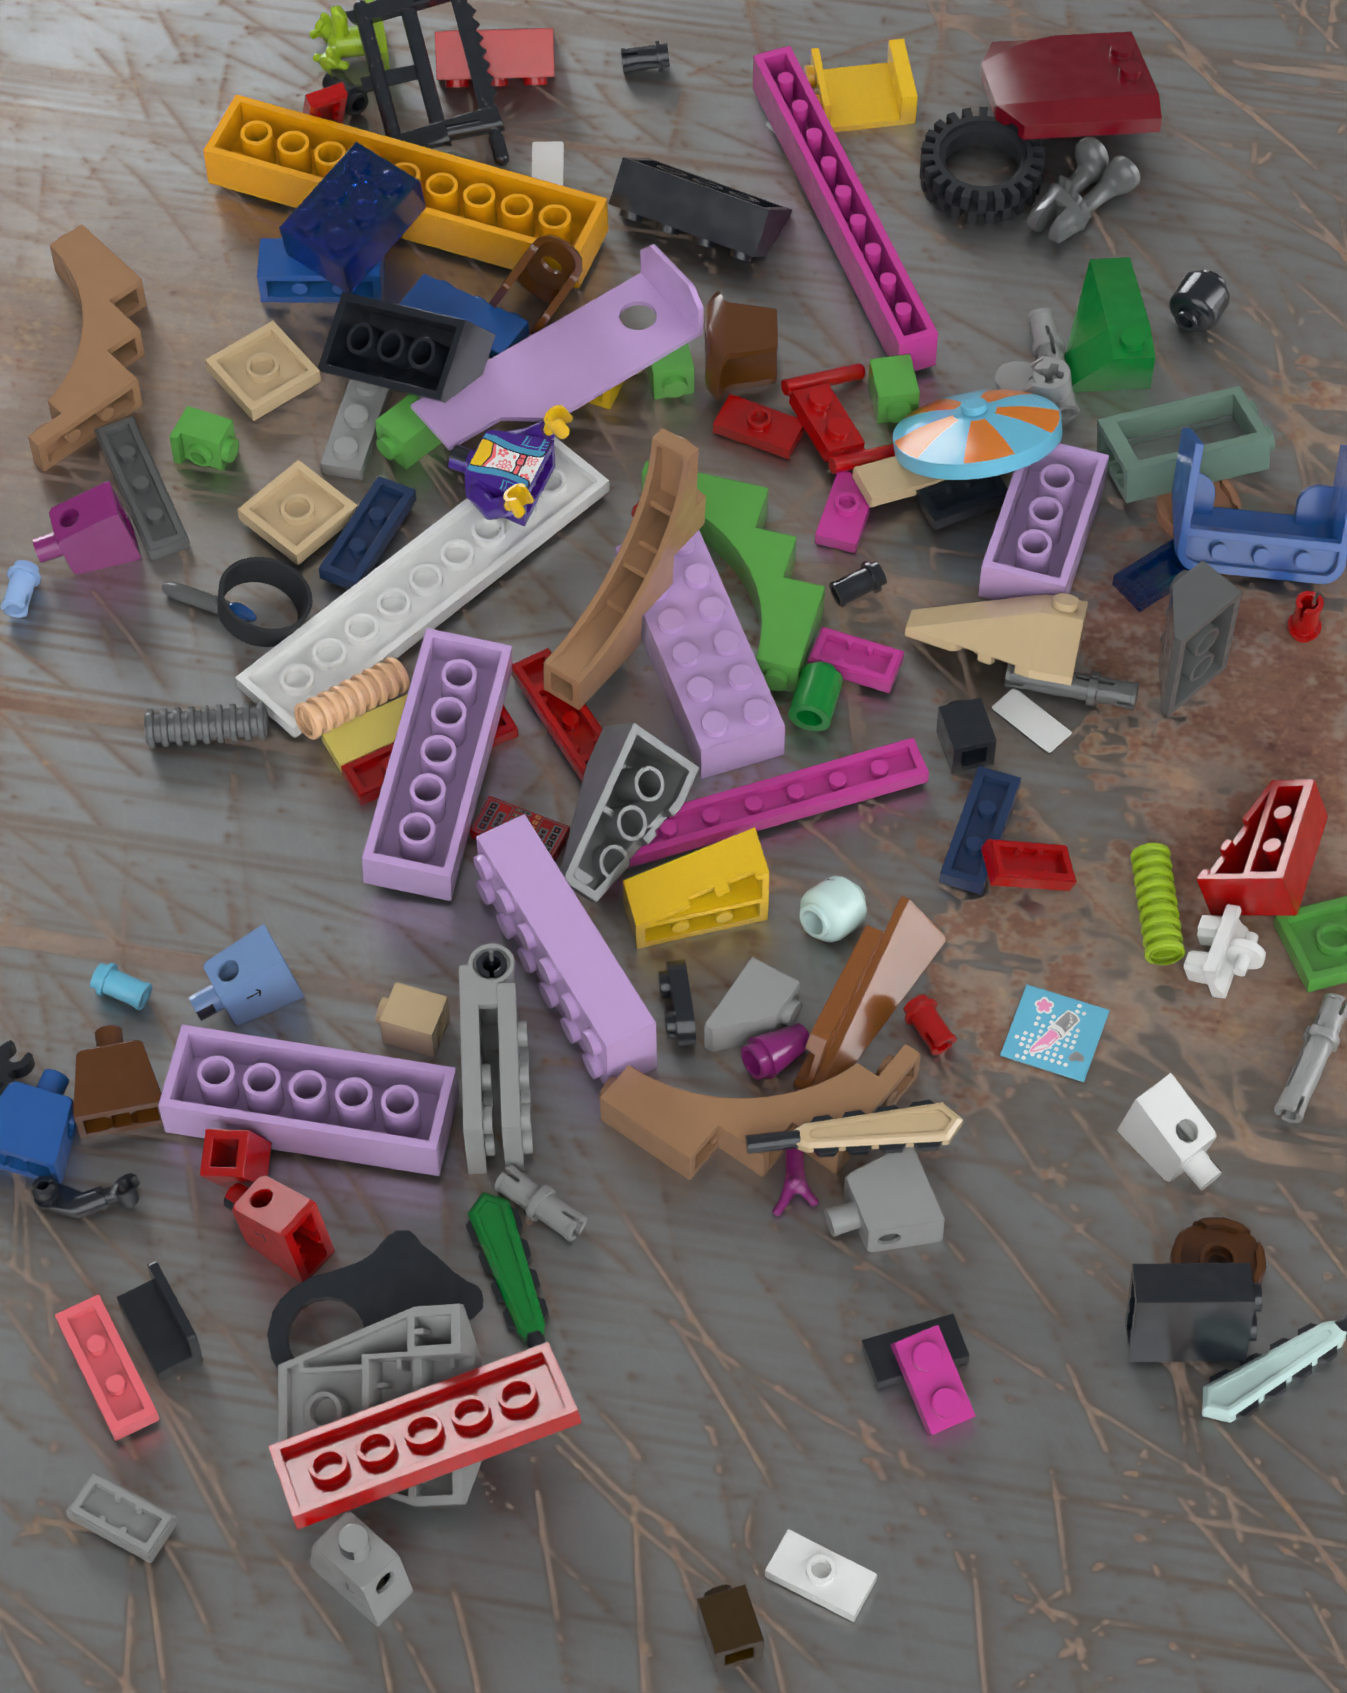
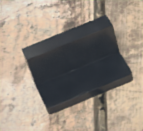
M154 1261L147 1264L151 1280L117 1296V1300L159 1382L203 1361V1356L194 1329L158 1262Z

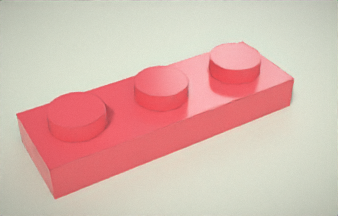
M95 1295L55 1314L57 1324L114 1441L159 1421L158 1412L100 1295Z

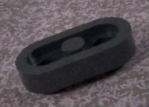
M685 959L666 961V971H659L658 978L661 999L670 998L671 1010L664 1011L667 1038L676 1037L677 1046L695 1045L696 1027Z

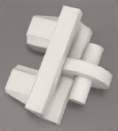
M1227 904L1223 916L1202 915L1198 925L1197 937L1200 945L1211 946L1210 951L1191 950L1188 952L1184 962V970L1188 980L1208 984L1212 997L1226 999L1234 974L1245 976L1247 969L1261 968L1266 959V952L1257 944L1259 936L1254 932H1249L1248 928L1239 920L1241 908L1237 905Z

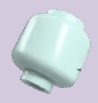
M835 875L826 878L806 891L801 898L799 917L804 930L812 937L821 941L832 943L841 940L859 928L866 919L867 906L864 892L857 884L845 877Z

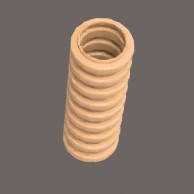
M388 657L383 662L374 664L372 668L364 669L361 674L353 675L350 680L345 679L339 685L331 686L328 691L319 692L317 697L312 696L306 702L296 704L294 716L299 729L312 740L317 739L321 734L329 733L333 728L342 726L344 722L352 721L355 716H362L366 711L375 709L377 705H383L387 700L396 698L398 694L406 693L410 688L407 670L396 658Z

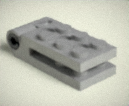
M489 943L479 946L471 953L468 965H459L463 1133L468 1175L487 1174L486 1156H495V1132L493 1127L494 1097L491 1064H484L483 1050H499L501 1127L505 1168L513 1165L520 1172H525L524 1154H533L527 1020L519 1021L515 961L509 949L500 944Z

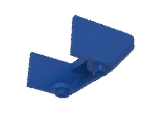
M1182 427L1172 485L1174 550L1178 560L1184 567L1191 570L1203 560L1219 574L1315 584H1328L1334 582L1342 575L1347 561V445L1340 444L1333 486L1315 484L1305 488L1297 498L1294 515L1213 507L1215 499L1214 484L1207 475L1199 472L1204 444L1191 428Z

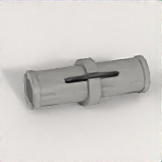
M513 1165L505 1168V1171L509 1173L508 1176L503 1171L501 1172L494 1185L495 1191L502 1193L525 1209L526 1217L535 1222L538 1220L542 1221L569 1242L576 1239L573 1231L578 1235L582 1232L587 1222V1216L579 1213L556 1197V1191L549 1185L540 1186Z

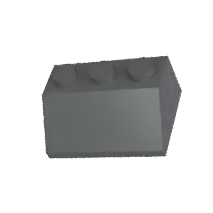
M1203 560L1190 571H1181L1174 578L1169 588L1171 595L1169 606L1165 612L1167 618L1165 629L1160 639L1162 646L1159 657L1161 712L1166 717L1170 716L1227 668L1242 591Z

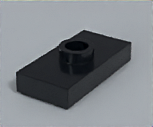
M1000 475L968 480H944L916 490V501L933 530H937L1001 507L1008 488Z
M952 1313L862 1340L861 1348L877 1390L905 1382L890 1344L935 1325H939L955 1367L969 1363L970 1355L954 1314Z

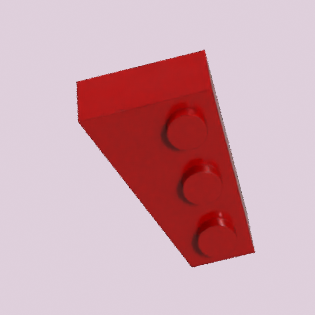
M1315 779L1270 781L1242 818L1243 828L1233 840L1226 839L1219 848L1221 856L1211 870L1203 869L1196 878L1211 915L1223 916L1226 905L1229 904L1240 906V916H1297L1328 819Z

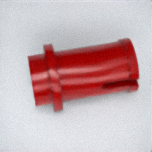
M1304 591L1298 594L1294 614L1290 616L1287 622L1289 634L1294 640L1301 643L1314 640L1322 630L1320 615L1324 607V600L1319 595L1314 604L1316 595L1314 591Z
M922 994L913 998L904 1006L903 1011L906 1014L904 1020L908 1025H914L929 1047L931 1054L939 1055L951 1048L952 1043L957 1041V1037L950 1031L937 1012V1002L934 999H929L926 994Z

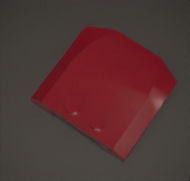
M1132 31L1054 35L1033 40L992 42L981 62L980 79L995 119L1003 125L1013 123L1018 127V136L1023 140L1160 132L1162 115L1159 93Z

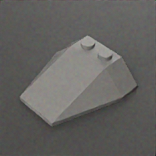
M446 1304L412 1307L279 1364L278 1442L481 1367L482 1358L464 1305ZM482 1461L386 1497L417 1507L466 1505Z

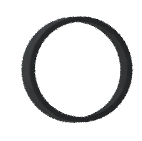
M267 557L241 559L231 564L223 572L219 581L217 611L220 621L230 634L250 645L259 647H274L304 624L312 608V592L306 580L294 568L276 559ZM248 582L265 583L278 588L292 600L297 610L298 621L283 628L269 629L258 627L239 618L230 609L224 597L229 590L237 585Z

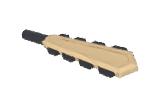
M929 1099L912 1102L908 1108L899 1109L896 1105L878 1107L874 1113L865 1114L862 1110L845 1112L843 1117L833 1119L829 1115L817 1116L810 1123H805L795 1130L745 1135L747 1154L798 1149L807 1153L814 1152L819 1157H834L838 1151H847L851 1155H867L871 1149H880L885 1154L902 1153L906 1147H915L918 1151L939 1150L941 1145L950 1144L962 1126L963 1119L943 1102L934 1103Z

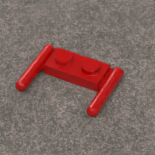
M860 363L783 379L781 381L783 394L789 396L790 406L824 462H828L832 474L853 470L854 467L895 456L893 443L869 449L864 448L865 441L831 388L834 385L863 379L866 370Z

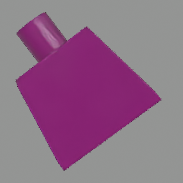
M110 481L104 482L52 507L49 511V517L53 532L32 539L35 552L41 563L64 555L75 574H83L142 559L133 525Z

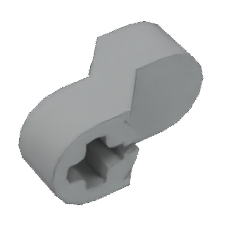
M1042 356L1032 363L1009 361L1002 364L995 372L996 389L1030 392L1043 396L1053 403L1064 400L1072 391L1069 366L1063 360L1053 357Z

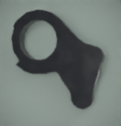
M395 1230L366 1258L331 1272L310 1277L291 1288L279 1300L272 1312L267 1333L271 1359L278 1369L279 1364L294 1358L289 1342L292 1323L301 1310L314 1302L332 1300L345 1303L357 1312L363 1322V1328L412 1307L463 1304L470 1321L483 1309V1294L477 1285L466 1281L453 1272L437 1255L422 1245L410 1230Z

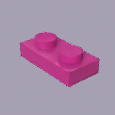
M939 1325L890 1344L928 1436L976 1417Z

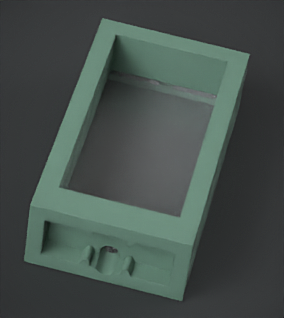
M1240 386L1097 419V452L1109 455L1107 470L1126 503L1172 492L1182 427L1191 428L1203 442L1204 448L1199 472L1207 475L1212 482L1269 469L1270 451L1275 448V439L1271 428L1264 426L1259 418L1255 402L1248 400Z

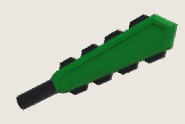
M482 1192L467 1213L469 1221L466 1224V1229L472 1244L481 1247L482 1251L478 1256L484 1272L493 1275L494 1280L491 1283V1289L496 1301L502 1302L506 1306L503 1311V1318L508 1329L515 1330L518 1336L526 1342L528 1349L546 1343L544 1337L545 1320L549 1316L545 1299L537 1297L536 1294L540 1288V1282L536 1270L528 1267L532 1255L527 1240L519 1236V1232L523 1228L518 1209L511 1207L509 1200Z

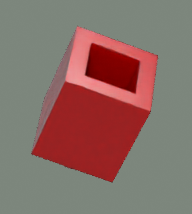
M206 1129L200 1176L221 1187H231L236 1183H242L249 1188L259 1177L268 1176L272 1142L249 1130Z

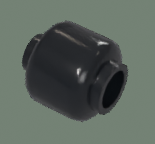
M1210 270L1188 272L1181 279L1169 299V309L1177 325L1187 331H1206L1213 328L1229 304L1230 295L1226 283L1220 275Z

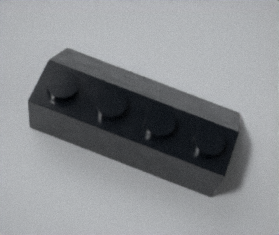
M623 157L609 200L610 205L621 208L619 215L637 222H642L643 217L657 222L655 228L673 235H678L679 230L693 235L691 241L708 248H715L716 243L730 248L728 255L751 262L752 256L763 257L768 254L792 212L790 208L651 158Z
M342 292L318 369L322 373L446 403L483 375L495 334L467 320Z

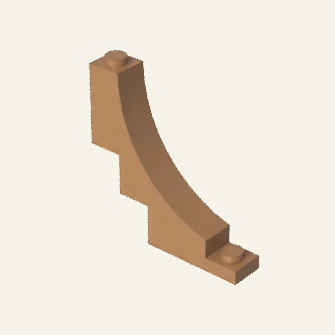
M82 224L69 233L63 234L50 244L55 272L64 280L75 295L83 313V325L79 348L73 364L61 385L48 400L52 420L40 425L35 432L28 436L34 463L44 472L96 437L94 429L120 421L143 406L138 379L126 368L145 355L140 328L129 319V317L147 306L142 279Z
M905 1044L895 1057L890 1054L882 1061L876 1074L857 1063L839 1075L817 1085L791 1093L757 1098H725L692 1093L648 1077L628 1065L618 1077H610L599 1093L601 1120L688 1180H691L718 1147L761 1177H764L785 1150L747 1154L745 1135L795 1130L805 1123H810L817 1116L829 1115L833 1119L842 1118L845 1112L862 1110L865 1114L874 1113L878 1107L895 1105L919 1076L921 1053ZM838 1151L834 1157H819L814 1152H804L836 1175L852 1157L847 1151Z

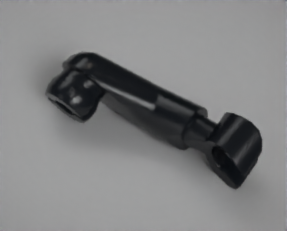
M129 1173L121 1176L113 1186L104 1189L102 1186L82 1192L59 1184L50 1176H41L34 1180L31 1190L34 1201L40 1208L75 1219H81L108 1209L109 1204L117 1201L122 1207H134L139 1201V1195L135 1188L140 1185V1182L135 1174Z

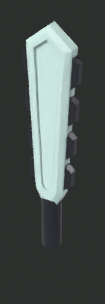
M1347 1314L1336 1321H1326L1319 1325L1309 1323L1298 1329V1336L1295 1338H1282L1270 1344V1351L1263 1355L1254 1353L1246 1357V1361H1240L1239 1368L1233 1371L1224 1369L1211 1376L1209 1384L1203 1386L1202 1416L1229 1423L1235 1419L1245 1420L1259 1410L1260 1402L1265 1399L1274 1400L1286 1392V1384L1292 1380L1302 1381L1312 1374V1367L1317 1363L1327 1364L1336 1358L1337 1349L1342 1347L1347 1338Z

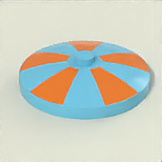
M978 390L947 396L915 409L897 424L893 432L895 456L899 464L905 469L918 475L936 479L968 480L1009 473L1039 461L1057 447L1063 435L1061 413L1059 408L1049 399L1019 390Z

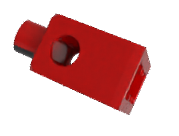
M266 1175L259 1177L249 1188L242 1183H236L227 1191L224 1197V1206L233 1212L244 1240L249 1246L298 1282L302 1283L312 1277L335 1252L318 1206L313 1200Z

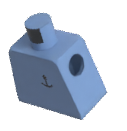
M265 924L207 960L203 968L212 984L188 997L201 1021L226 1009L235 1025H243L304 998V995Z

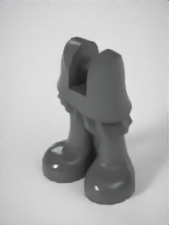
M1085 136L1076 144L1074 156L1078 167L1069 178L1060 175L1055 180V183L1050 184L1046 193L1035 204L1027 217V225L1036 232H1041L1058 216L1048 234V239L1056 244L1065 241L1077 232L1084 231L1086 224L1092 217L1091 213L1114 196L1123 195L1134 190L1141 181L1138 168L1129 158L1122 155L1116 156L1109 164L1107 150L1099 140L1092 136ZM1100 180L1084 197L1079 195L1088 186Z

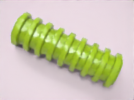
M1146 843L1134 848L1130 854V861L1133 864V881L1136 887L1135 895L1138 900L1137 909L1140 912L1139 921L1143 936L1142 944L1145 948L1144 958L1151 964L1160 966L1170 965L1185 956L1184 938L1181 933L1182 925L1179 920L1180 912L1177 908L1178 899L1175 895L1176 886L1174 885V874L1172 872L1173 865L1170 860L1171 852L1168 846L1164 844Z

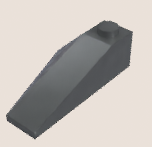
M634 722L604 726L586 765L560 870L572 890L590 902H597L629 867V860L643 845H648L657 835L655 831L668 817H673L679 811L699 770L697 765Z

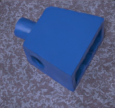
M45 1069L36 1087L15 1081L10 1083L0 1096V1169L33 1179L41 1176H50L57 1183L62 1184L77 1129L73 1113L74 1102L68 1096H64L70 1082L66 1075L53 1069Z

